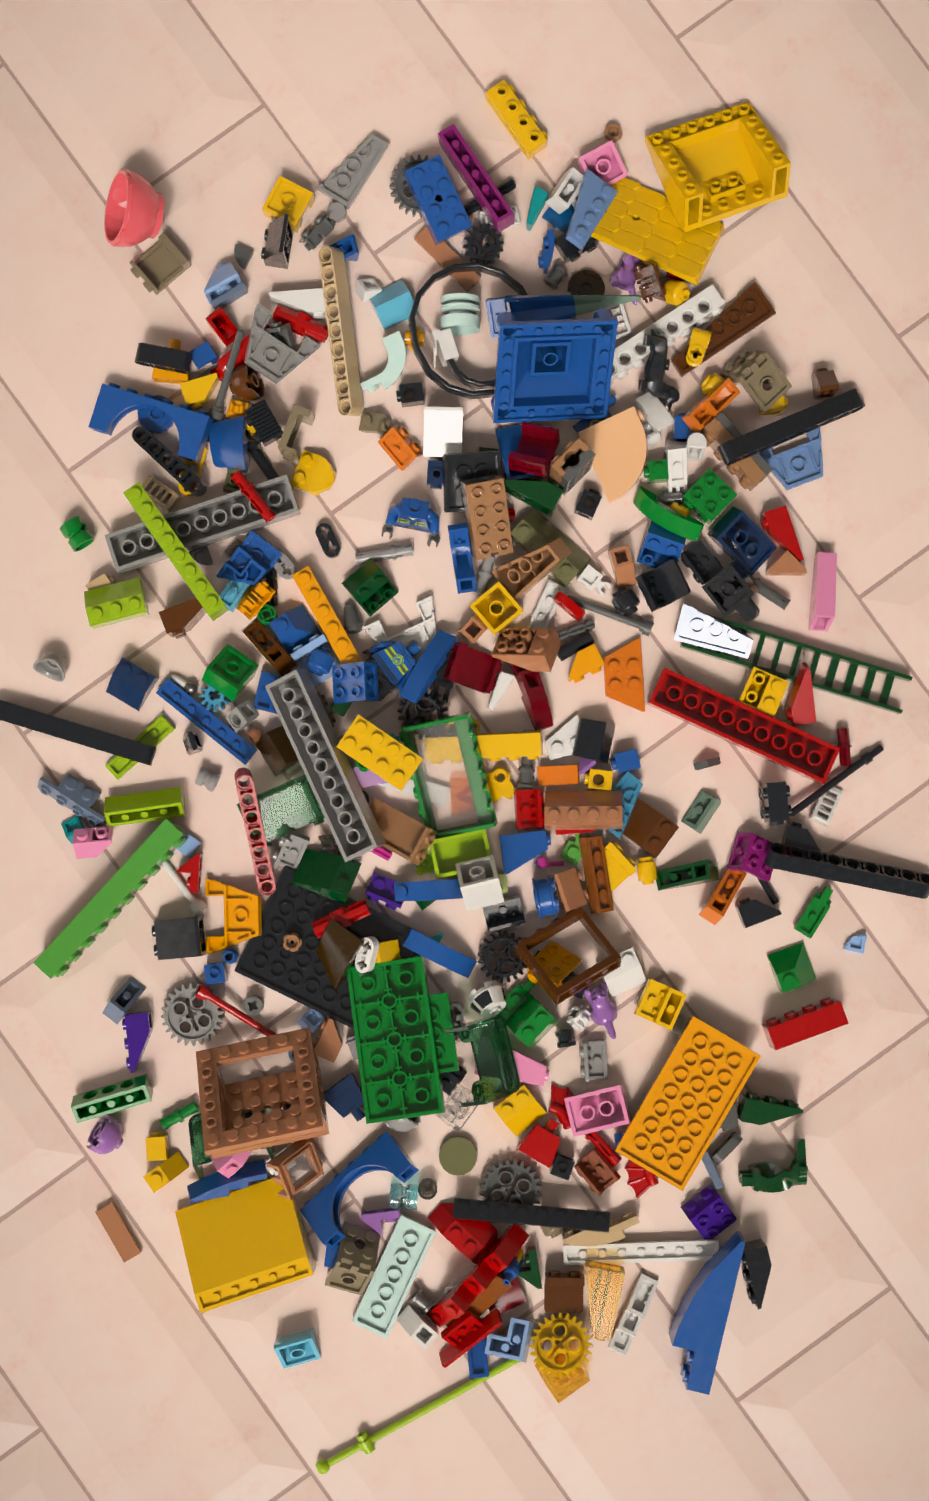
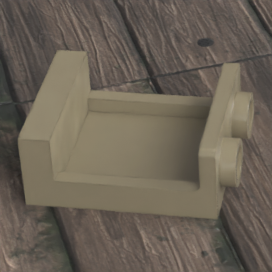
M164 232L158 237L159 242L135 262L133 260L129 262L132 266L130 271L137 279L141 277L144 280L143 286L149 293L153 291L156 295L191 267L187 258Z
M295 404L292 407L278 445L283 458L291 462L294 460L299 461L300 459L298 451L293 449L292 446L301 422L312 426L315 419L312 410Z

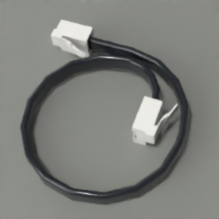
M481 262L453 264L433 274L416 293L408 320L412 349L426 376L444 391L467 399L492 398L495 390L492 389L495 387V379L478 381L469 378L457 367L456 363L459 353L451 328L442 331L438 329L431 333L434 344V369L438 353L442 367L448 366L456 379L465 386L478 389V391H471L449 384L431 369L420 349L417 339L415 316L420 299L435 282L456 272L479 271L500 278L516 291L518 295L528 294L523 285L503 269Z

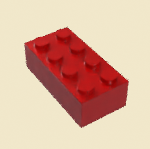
M826 997L819 1000L820 1004H807L801 1007V1011L795 1012L791 1010L784 1013L782 1018L772 1017L765 1020L766 1023L762 1025L769 1046L776 1051L849 1024L841 1001Z

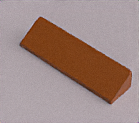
M602 834L579 838L589 896L590 913L599 914L614 911Z
M499 1272L488 1288L474 1299L466 1312L470 1310L480 1317L514 1284L511 1282L510 1285H505L503 1283L505 1276L502 1272ZM453 1318L452 1320H450V1321H449L448 1323H446L445 1325L448 1327V1326L451 1325L453 1322H455L457 1319H454V1318Z

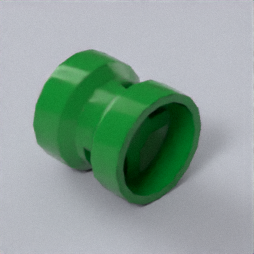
M264 605L257 614V617L262 624L270 626L269 623L278 618V615L272 606Z

